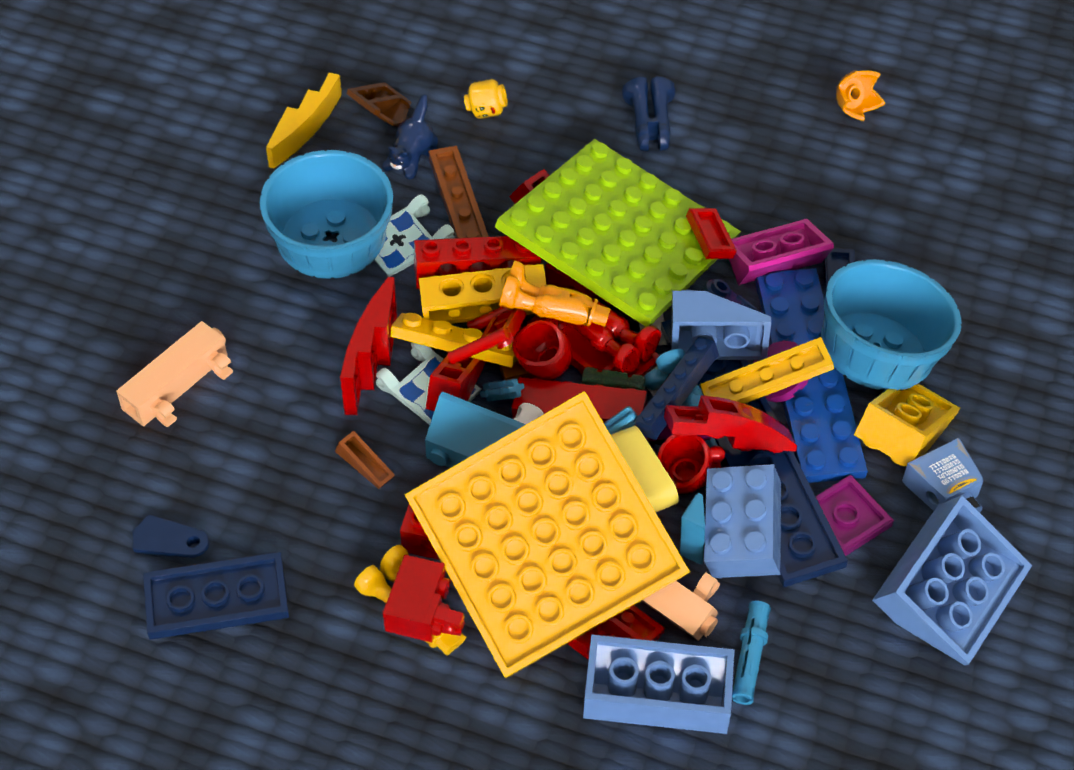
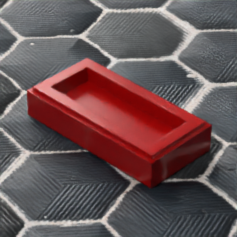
M689 208L686 218L705 258L733 259L737 250L717 209Z

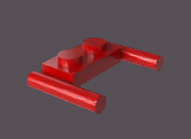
M499 307L468 321V328L486 329L481 338L448 352L447 355L451 364L458 363L495 346L497 349H502L510 345L515 340L516 333L521 329V324L526 317L525 311L516 308L507 309Z

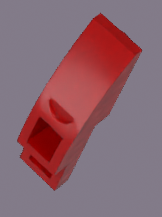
M701 395L698 407L666 405L664 419L671 434L682 437L707 435L711 438H722L727 436L732 448L740 451L755 449L781 453L783 451L796 452L797 445L789 430L778 420L757 408L735 400Z

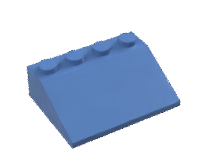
M961 495L936 507L872 601L897 625L965 666L969 665L1029 572L1032 564Z

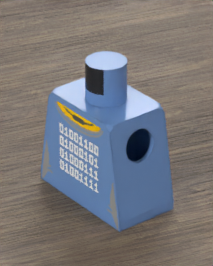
M959 438L907 463L902 482L933 511L939 504L961 495L979 513L982 511V506L975 498L979 495L983 484V477Z

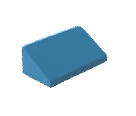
M698 493L694 496L681 517L680 553L685 558L698 564H703L705 517L703 495Z

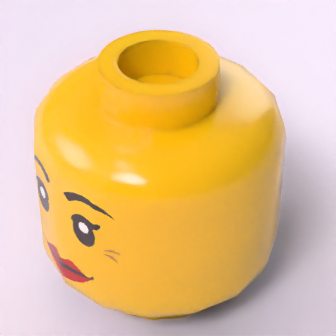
M495 79L471 83L468 94L464 95L466 110L472 111L473 115L478 119L499 116L503 112L504 107L508 106L505 87Z

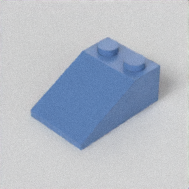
M672 291L671 350L682 349L687 352L698 337L715 341L719 353L715 360H763L767 358L771 316L707 291Z

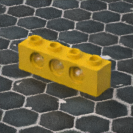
M543 264L524 265L526 281L540 288L547 285ZM495 268L485 271L419 278L423 318L433 321H447L451 324L471 321L501 307L499 306L500 298L511 268ZM524 310L526 315L535 314L532 311Z

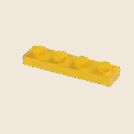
M401 313L392 324L390 337L450 352L481 338L483 333L475 328L464 329L452 326L447 321L425 319L416 313ZM513 342L502 349H497L495 346L471 356V358L510 368L513 367L517 360L513 353Z
M819 337L701 383L700 387L704 396L720 397L746 404L834 369V364L822 338Z

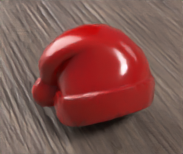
M543 318V320L531 322L523 327L515 336L512 345L514 356L518 363L530 374L539 379L548 380L560 377L568 369L572 357L571 343L567 335L558 327L557 319Z
M672 434L661 445L657 457L672 479L679 494H688L706 486L707 469L722 468L721 461L725 458V450L721 446L714 445L709 447L707 442L699 435L682 437Z

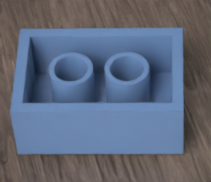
M774 464L707 469L704 563L711 576L714 578L780 575L781 480Z

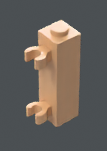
M203 321L198 323L116 390L121 409L143 427L155 417L164 426L169 427L177 420V417L172 414L175 410L171 405L172 402L211 370L223 380L233 373V370L228 367L231 360L227 357L226 339L222 332L215 327H209Z
M706 572L699 580L693 592L675 581L645 598L642 602L699 641L703 635L705 637L710 635L717 625L718 619H716L718 611L707 601L717 591L720 583Z

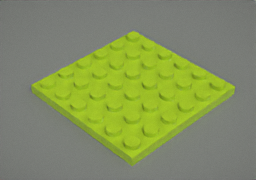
M596 139L592 140L501 215L495 225L496 229L645 327L652 325L672 305V291L687 290L717 260L705 258L686 218L689 208L705 207L695 203L678 190L673 189L653 174L643 170L631 160L621 156ZM722 220L730 238L739 237L741 231L730 225L727 221Z

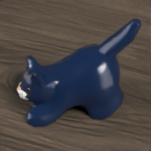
M426 94L420 97L413 116L402 121L398 126L394 146L388 147L389 155L382 164L384 171L402 170L405 173V178L408 180L413 179L417 175L421 155L429 156V151L437 149L438 138L434 134L433 128L424 120L428 107V96Z

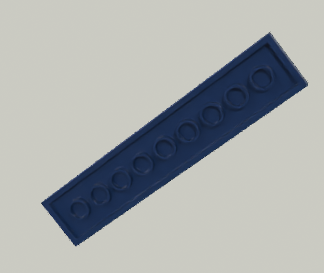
M670 319L661 322V331L671 350ZM715 360L697 385L700 387L701 383L745 367L749 363L747 360ZM765 396L746 403L776 419ZM727 436L715 439L717 445L725 450L723 462L726 467L774 464L781 480L780 575L778 577L783 588L847 567L848 560L793 451H783L781 453L755 449L740 451L732 448Z

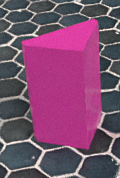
M803 219L731 239L737 252L734 258L729 260L738 285L753 282L757 277L769 273L796 270L822 263L834 249V243L808 219Z

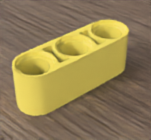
M632 426L611 434L654 511L658 512L678 504L679 497L676 486L641 430L637 426Z

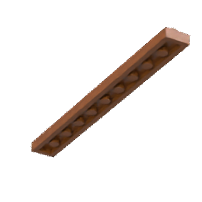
M451 146L430 150L429 161L451 226L454 229L455 238L489 237L458 147ZM517 360L512 368L498 365L503 380L517 379L518 381L519 377L536 378L526 371Z

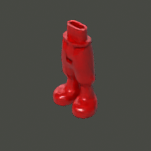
M598 301V303H597L598 305L607 307L606 305H604V304H602V303H600V302ZM610 310L605 327L592 322L590 326L571 324L594 348L599 351L609 352L614 358L613 362L616 369L624 374L636 370L640 359L644 362L647 361L656 350L661 339V331L655 326H646L639 333L630 330L628 321L613 310ZM615 339L622 341L625 344L621 345L617 341H615Z

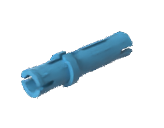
M752 601L749 603L746 625L740 633L742 646L737 664L732 700L742 705H750L754 701L753 696L762 649L768 642L769 636L766 628L771 607L763 601Z

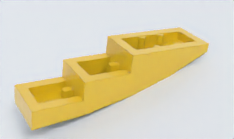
M329 72L319 92L308 89L298 109L286 108L266 146L270 168L275 169L296 153L330 116L342 96L339 74Z

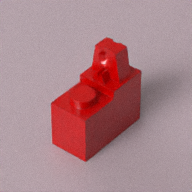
M404 555L382 613L386 632L432 643L434 637L440 636L441 633L461 636L465 625L464 613L449 608V605L442 603V599L447 598L450 589V579L446 578L444 563Z

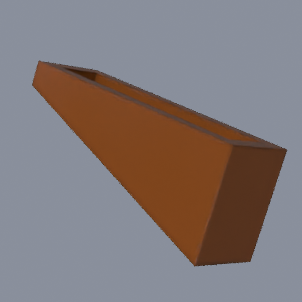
M354 430L338 443L335 452L378 489L394 478L395 474Z

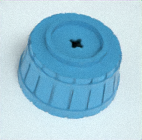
M320 150L290 159L269 176L270 178L267 179L261 191L260 210L265 226L273 237L280 255L291 267L311 277L331 279L333 277L342 278L349 276V274H355L375 260L384 246L386 229L392 215L393 206L391 183L379 166L355 153H346V151ZM329 231L332 234L338 233L337 241H324L323 239L326 238L325 233Z
M876 259L861 260L841 267L828 281L824 297V321L821 329V338L833 361L834 367L841 374L846 375L848 379L871 389H882L883 391L897 389L898 391L899 389L905 390L917 385L930 374L935 364L948 353L958 338L962 322L960 311L957 309L958 306L954 299L938 282L929 278L928 275L897 262Z

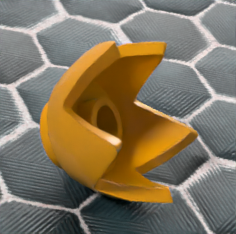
M854 70L845 75L836 89V99L840 108L849 116L864 121V112L875 110L885 105L883 98L873 89L881 73Z

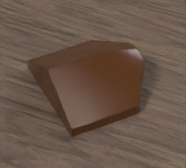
M385 82L349 88L346 93L368 112L395 127H398L402 121L406 120L411 105L410 100Z

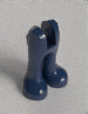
M656 76L651 79L650 94L654 106L653 119L649 117L647 79L638 77L623 85L622 96L624 101L628 105L634 106L635 134L641 151H649V140H658L659 151L669 148L670 124L668 103L674 99L676 91L674 83L667 78Z

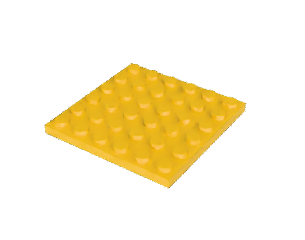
M585 391L404 494L440 561L445 564V570L505 678L510 677L690 573Z

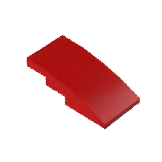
M388 277L371 298L355 327L347 347L340 374L345 415L358 416L361 390H374L378 365L391 366L394 337H390L391 327L398 318L395 277Z

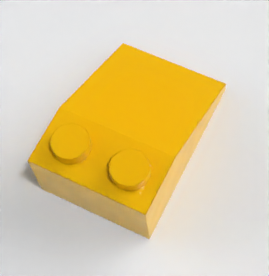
M919 383L905 390L887 389L868 404L854 435L860 438L867 447L878 449L890 456L894 463L907 467V463L927 453L958 414L960 407Z

